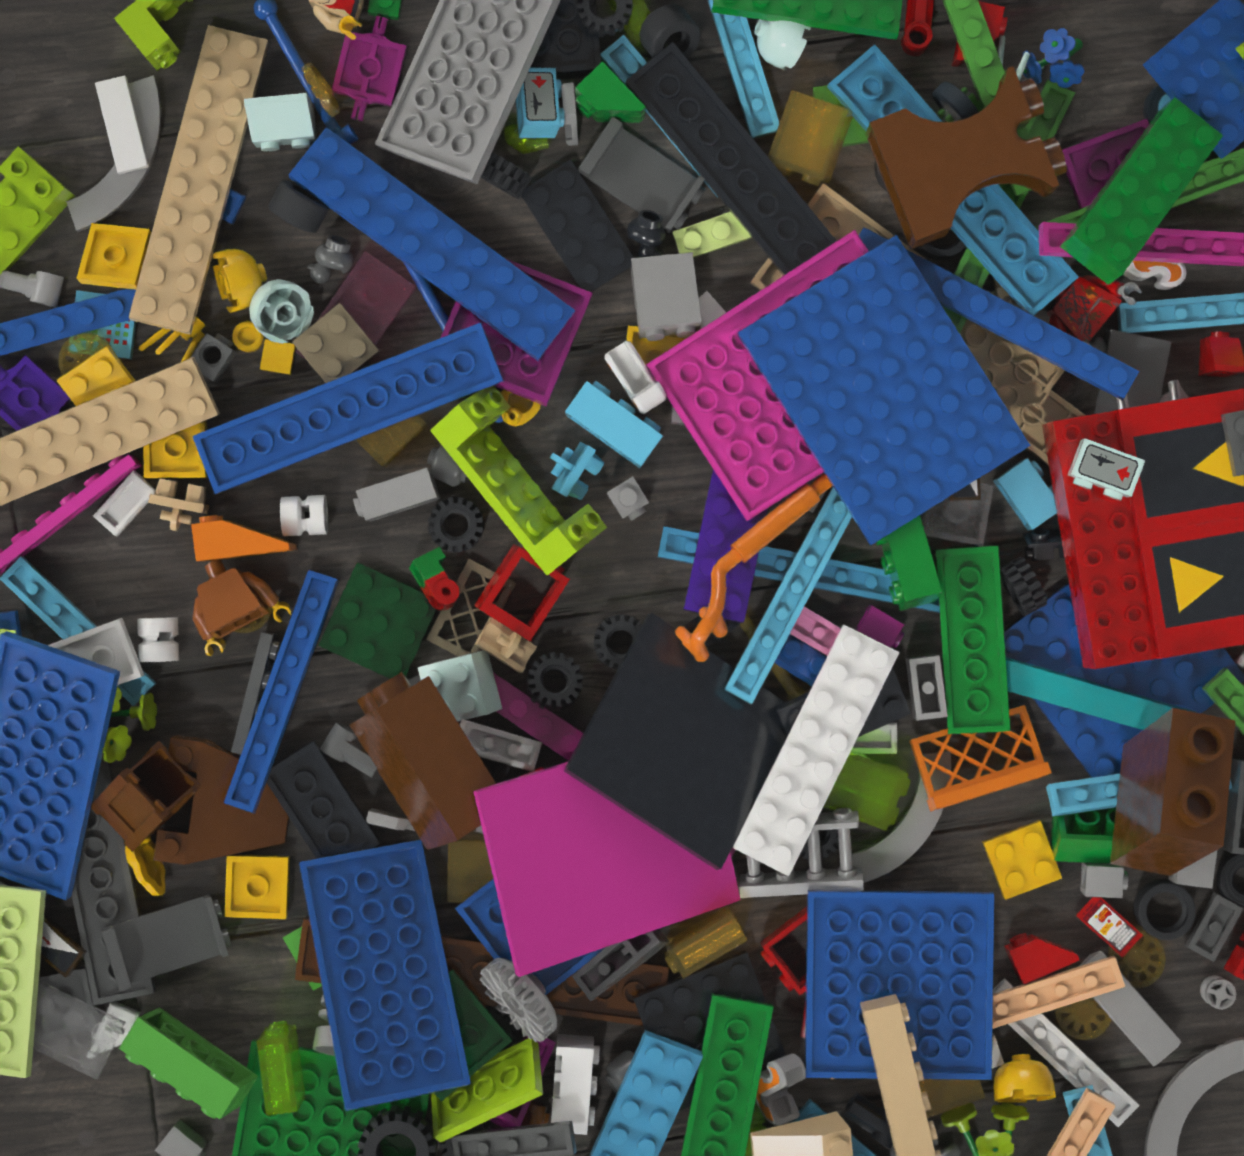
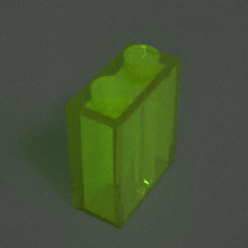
M851 750L823 807L832 811L838 808H849L852 811H858L859 821L886 831L888 825H894L899 813V808L896 807L900 795L903 797L906 795L911 780L907 778L908 773L905 769Z
M287 1021L273 1022L269 1024V1028L264 1029L257 1039L266 1116L298 1112L305 1099L296 1024L287 1025Z

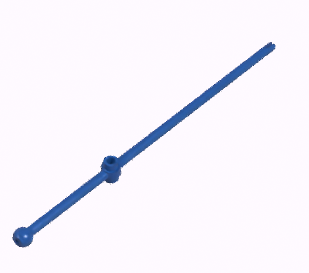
M257 0L253 7L255 15L261 20H266L325 126L352 146V143L358 140L355 131L350 124L343 128L339 126L276 15L278 10L276 1ZM404 263L441 330L444 331L449 317L429 282ZM500 416L495 422L501 423L503 421L502 416Z

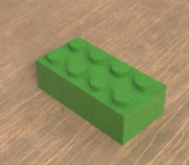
M160 1007L138 1017L118 1048L126 1053L125 1057L130 1062L136 1065H143L151 1071L150 1074L154 1079L162 1083L167 1082L173 1086L181 1098L189 1101L193 1100L201 1106V1111L211 1118L222 1119L240 1107L259 1077Z

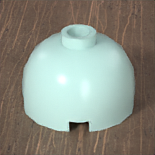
M759 19L754 34L758 36L757 47L760 55L766 62L782 70H787L786 67L792 68L800 58L807 43V40L802 38L804 29L810 30L811 27L792 21L781 20L773 22Z
M281 279L268 281L259 287L252 296L249 307L250 319L257 331L270 341L282 344L287 343V340L300 336L311 325L314 311L313 306L310 305L308 292L294 282Z

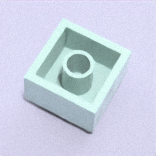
M484 650L418 667L420 679L422 680L427 676L431 678L457 722L461 721V719H471L503 709L489 654Z

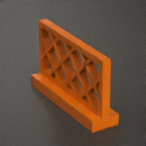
M1025 705L1009 709L1010 716L1019 714L1023 724L1019 735L1012 731L1002 732L1016 739L1010 754L995 747L1001 732L995 733L991 744L976 737L977 733L961 734L969 738L962 753L947 745L952 735L948 734V728L909 741L928 796L926 801L930 812L1051 774L1048 762H1044ZM1025 732H1026V735H1027L1028 740L1025 739V738H1023ZM946 736L943 742L937 740V738ZM930 741L940 747L934 761L922 755L919 744ZM973 741L988 748L981 763L966 755ZM1020 742L1031 747L1035 760L1023 762L1014 757ZM944 749L960 757L953 772L938 764ZM992 751L1007 758L1002 770L995 771L986 766ZM963 760L979 767L973 779L967 780L957 775ZM1011 761L1018 764L1016 766L1009 767ZM926 764L931 766L929 771L927 770ZM937 769L949 775L950 778L945 788L934 791L930 778L934 770ZM983 770L990 773L980 776ZM954 779L961 782L951 785Z

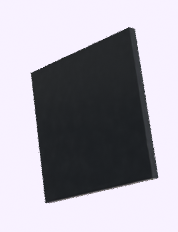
M650 613L646 616L567 763L564 772L712 868L720 870L787 738L775 709L776 706L785 702L762 686L752 704L724 690L735 668L710 651L709 658L706 661H696L693 654L676 636V629L655 614Z

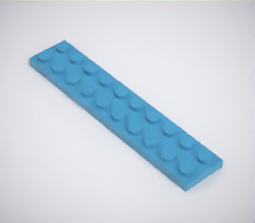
M875 44L827 86L865 131H867L870 122L905 108L924 119L943 122ZM998 184L974 192L956 210L951 229L1023 311L1033 316L1036 315L1078 278V275L1062 257L1039 256V231Z

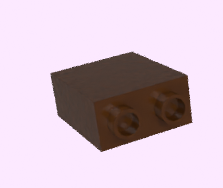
M403 672L356 700L365 715L349 726L374 762L379 774L426 849L429 850L458 841L481 826L473 791L496 783L431 678L427 676L411 686Z
M1172 708L1123 745L1110 864L1171 876L1224 846L1235 720Z

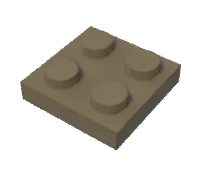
M340 303L292 341L325 383L356 372L380 352Z

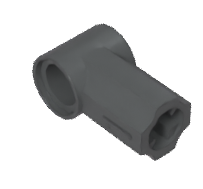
M336 722L320 749L340 762L345 761L372 778L377 770L374 762L364 750L353 730Z

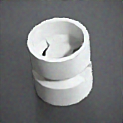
M326 495L307 496L303 501L299 496L281 497L280 521L283 536H301L304 531H307L309 535L327 534L328 506ZM305 512H310V518L305 519Z
M178 617L137 619L138 636L143 639V642L138 645L139 662L179 661V643L174 641V637L178 635Z

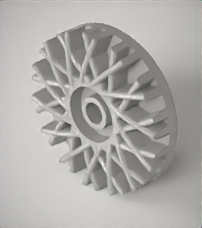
M495 958L481 970L480 974L482 977L480 981L487 988L485 994L490 997V1000L493 999L498 1003L495 1009L500 1011L502 1016L510 1015L511 1021L509 1025L513 1024L516 1030L522 1028L523 1036H528L529 1039L533 1038L535 1042L544 1041L556 1030L558 1020L555 1010L545 995L544 985L533 974L517 976L513 962L505 958Z

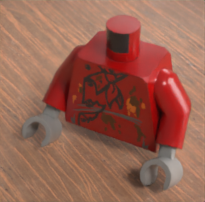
M1078 276L1074 282L1054 298L1056 301L1047 311L1050 316L1049 324L1090 345L1089 341L1122 302L1119 298L1123 297L1126 303L1134 305L1136 301L1134 298L1128 297L1129 293L1132 291L1142 293V291L1134 282L1124 284L1115 280L1108 285L1097 276Z

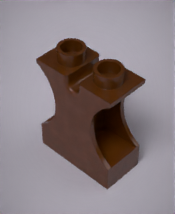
M1014 66L1007 68L999 81L998 90L993 101L982 111L969 118L954 122H935L919 117L905 108L869 123L866 137L910 250L946 236L952 227L959 205L968 196L982 188L997 184H1014L1031 189L1045 198L1050 196L1059 186L1056 176L1067 172L1063 151L1055 137L1043 141L1040 136L1028 140L1019 137L1018 130L1025 128L1032 118L1044 114V105L1034 80L1029 78L1019 82Z

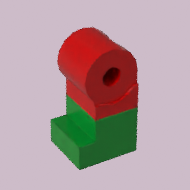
M440 547L414 559L409 569L431 606L439 611L449 610L459 596V588L453 580L448 578L441 566L445 555Z

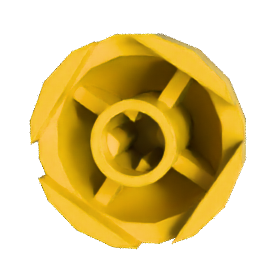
M228 249L215 252L212 255V259H218L219 263L213 266L216 284L222 300L228 298L231 304L226 309L233 313L250 307L252 296L262 286V282L267 281L263 264H257L253 256L243 250Z
M1029 1054L1013 1055L1011 1062L1002 1064L996 1071L993 1085L994 1100L999 1103H1026L1027 1100L1037 1099V1101H1045L1056 1098L1053 1077L1048 1067L1042 1062L1031 1060Z

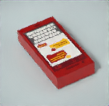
M1092 897L1075 915L1122 958L1143 936L1102 897Z

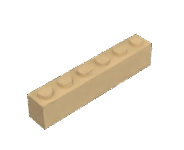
M896 994L860 1002L895 1155L942 1156L940 1150L935 1151L932 1140H936L938 1137L933 1120L928 1121L925 1112L931 1110L927 1092H921L919 1081H923L924 1078L920 1063H914L912 1052L917 1051L913 1033H907L905 1022L910 1021L906 1003L900 1004Z

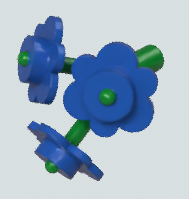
M1060 28L1058 31L1054 29L1047 30L1043 36L1044 42L1040 45V51L1045 53V59L1036 61L1035 55L1032 52L1029 53L1030 56L1023 75L1027 79L1032 78L1035 83L1039 84L1042 82L1041 67L1052 64L1050 66L1051 82L1057 83L1061 88H1069L1072 84L1081 83L1084 67L1080 64H1074L1070 61V57L1082 49V41L1068 36V31L1065 28ZM1059 59L1064 61L1063 63H1056Z

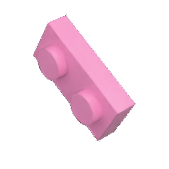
M804 607L790 634L828 656L841 628Z

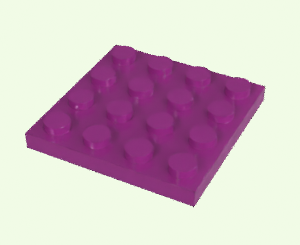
M508 260L575 310L574 315L540 360H535L457 301L441 338L482 323L504 382L494 386L547 407L593 293Z

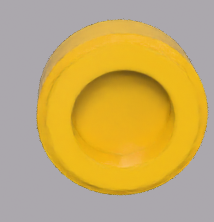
M251 321L241 322L233 330V343L243 352H255L264 343V336L257 331Z

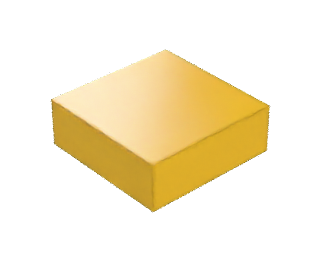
M265 339L260 370L291 375L296 346L291 343L282 344Z

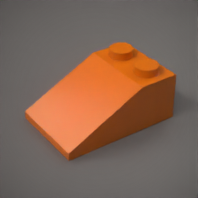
M223 516L199 517L200 523L191 524L196 561L207 562L297 550V544L233 521H225Z

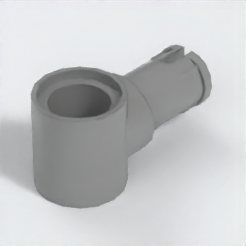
M3 270L0 275V288L25 294L27 298H30L31 302L57 308L64 277L42 271H36V274L32 273L27 276Z

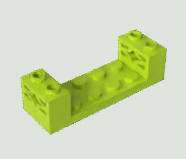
M136 0L114 18L157 71L161 67L163 69L170 67L177 60L178 57L176 55L181 52L158 23L161 20L167 21L178 12V7L186 0Z
M17 147L0 166V172L5 176L0 182V275L3 270L9 271L65 209L67 206L66 202L75 197L69 189L20 147Z
M494 386L476 392L459 403L430 431L543 572L549 575L603 532L607 526L589 504L585 505L566 521L559 514L557 508L551 504L539 486L523 469L520 462L514 458L502 443L500 437L490 428V425L510 408L503 395Z

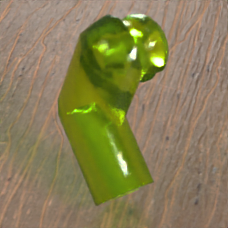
M510 124L505 128L504 138L507 144L522 154L549 148L547 138H519L517 124Z

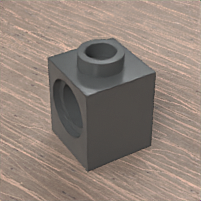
M208 333L205 335L192 356L195 357L204 376L219 383L237 355V352L231 349L233 342L217 333L215 338ZM213 348H219L221 359L215 364H210L207 360L208 352Z

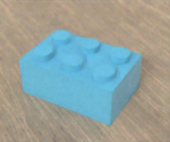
M586 381L566 409L565 415L640 469L663 437L659 433L661 427L647 417L642 421L633 415L636 409L624 400L620 399L618 403L609 397L611 391L599 382L595 381L592 385Z

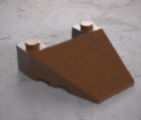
M181 735L170 738L168 753L171 758L184 771L196 772V780L202 787L193 797L189 829L163 826L157 830L154 861L185 865L286 842L289 816L267 783L255 814L224 803L240 755L230 752L208 739Z

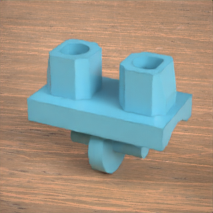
M579 442L574 451L566 447L561 457L552 453L550 459L555 461L556 465L551 473L558 478L551 488L565 497L569 495L582 500L589 486L578 480L584 469L596 476L603 467L604 462L595 454L596 450L582 442Z

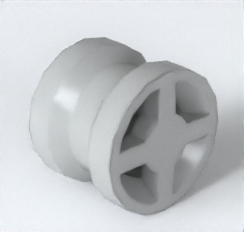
M1219 975L1208 976L1200 985L1201 997L1206 1003L1216 1009H1227L1236 1000L1237 993L1233 984Z

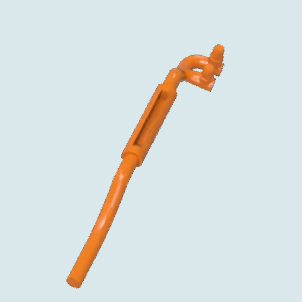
M825 473L810 485L804 484L730 545L731 550L713 566L711 571L710 602L708 607H702L699 610V616L702 618L693 633H690L683 626H679L675 630L676 636L693 654L696 661L704 662L709 658V651L705 641L711 632L719 638L724 637L728 632L722 615L726 600L727 573L741 561L746 563L820 502L819 497L832 487Z

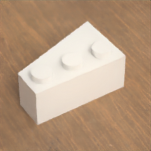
M558 1034L551 1123L572 1121L574 1134L587 1135L588 1125L594 1126L595 1107L589 1106L590 1095H596L597 1076H592L593 1064L598 1065L600 1046H594V1036Z

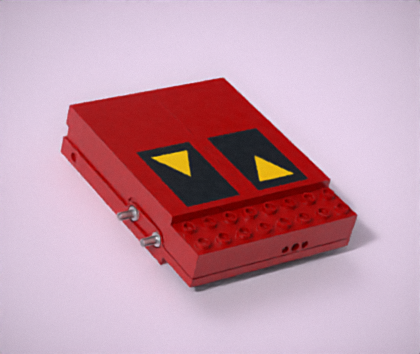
M1172 380L1168 382L1171 401L1129 408L1126 395L1123 401L1116 398L1118 410L1056 420L1042 425L1083 668L1100 669L1244 645V475L1235 477L1232 475L1221 419L1222 414L1244 410V389L1182 399L1179 381ZM1085 438L1145 460L1132 497L1123 496L1120 501L1103 495L1105 489L1093 485L1090 490L1073 484L1075 478L1068 476V472L1082 439Z

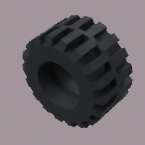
M397 1105L392 1106L389 1111L385 1108L380 1110L377 1116H373L369 1120L359 1140V1152L357 1155L384 1156L380 1148V1142L385 1136L395 1133L403 1134L412 1140L416 1147L415 1156H436L438 1142L433 1137L432 1122L429 1118L424 1120L422 1118L423 1113L419 1110L414 1113L410 1111L411 1107L405 1106L404 1110H402Z

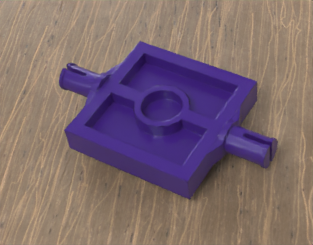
M25 355L15 367L7 371L0 365V416L16 431L61 413L71 401L62 387L28 356Z

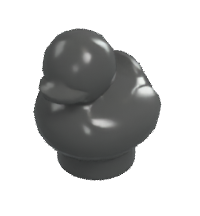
M329 235L327 236L326 243L317 247L315 258L318 263L307 265L314 282L319 284L326 283L331 277L330 268L341 270L343 274L352 268L354 258L349 251L351 247L349 240L340 236Z

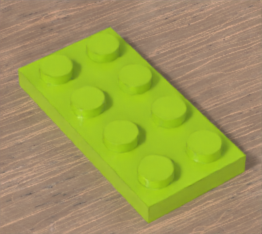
M528 1038L497 1053L470 1077V1085L458 1087L442 1102L434 1093H431L433 1137L441 1143L543 1095L538 1042H535L533 1038Z

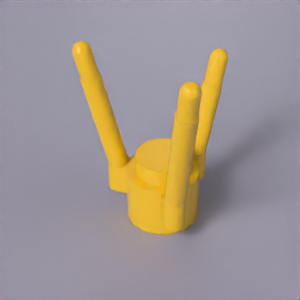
M196 316L191 335L174 331L156 349V354L160 355L179 336L186 341L192 337L193 339L181 362L191 358L198 343L205 336L201 332L205 324ZM162 328L141 344L139 350L144 351L171 330Z

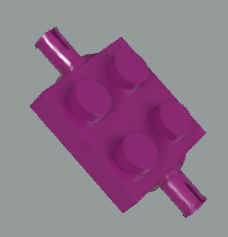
M381 16L375 17L372 33L359 34L352 32L356 35L355 40L345 35L332 86L333 93L349 96L355 101L350 118L358 119V121L364 120L363 117L367 104L377 103L392 107L407 51L406 45L391 42L384 37L388 19L385 17L381 19Z

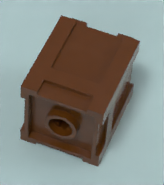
M159 741L149 749L131 769H124L92 803L91 809L97 815H101L125 840L124 844L133 852L158 828L168 822L202 786L171 758L166 747Z

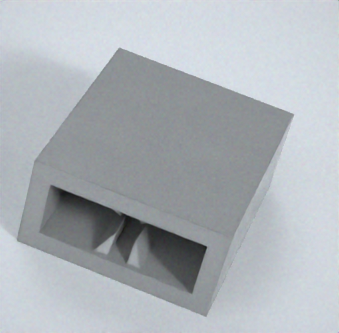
M693 252L632 258L631 277L639 339L646 338L649 341H658L665 336L671 335L687 338L699 331L702 321Z
M424 468L356 490L358 498L353 499L358 516L372 522L440 500L435 479L431 476L430 469Z

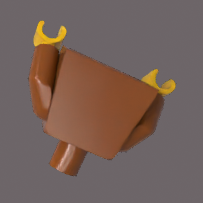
M214 560L205 566L210 580L197 587L198 596L195 599L192 620L202 640L207 641L205 653L208 656H213L214 651L211 644L218 645L221 653H223L226 644L222 637L270 613L268 608L272 607L273 617L277 622H282L281 617L276 613L277 610L284 608L291 615V608L286 602H279L278 595L263 579L251 572H241L237 568H231L226 571L222 560Z

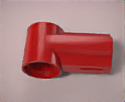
M907 0L904 34L901 46L904 52L910 56H920L927 50L933 36L931 27L934 0ZM913 33L920 34L924 39V43H913L909 35Z

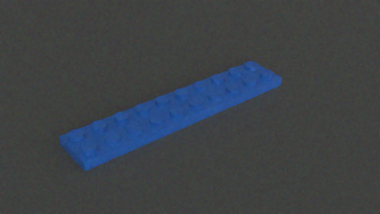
M327 127L289 173V178L537 361L540 360L575 313L573 308Z
M478 323L192 437L214 493L219 494L504 382L483 325Z

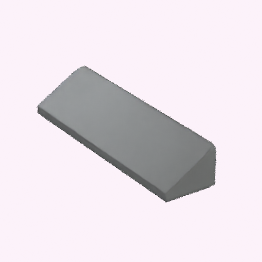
M1097 951L1089 954L1080 966L1107 958V956L1102 951ZM1121 973L1125 987L1093 998L1154 1067L1178 1048L1182 1042Z

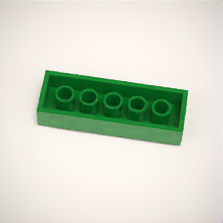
M1174 97L1159 110L1060 247L1106 284H1111L1124 274L1223 135Z

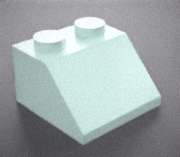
M307 93L244 99L252 143L256 148L261 147V151H276L280 149L279 145L290 144L292 148L310 147V142L316 141L314 105Z

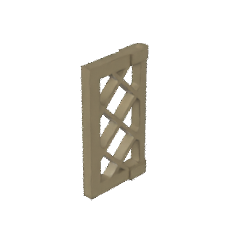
M468 559L456 584L459 588V595L462 593L465 595L469 611L452 616L451 610L454 605L449 610L441 611L426 640L456 656L481 651V648L474 645L471 652H468L461 647L459 640L477 634L478 638L483 630L478 629L474 612L480 611V609H472L467 592L486 587L489 583L486 581V578L491 580L495 572ZM472 571L480 574L484 584L466 589L465 584ZM507 579L503 585L505 588L498 601L493 603L501 609L505 606L512 590L516 586L512 579ZM470 614L475 632L458 636L453 619ZM447 620H450L455 638L449 640L438 636Z

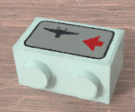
M1084 438L1079 443L1068 476L1075 478L1073 481L1075 485L1090 490L1093 485L1105 489L1103 495L1121 501L1123 496L1132 497L1145 460Z

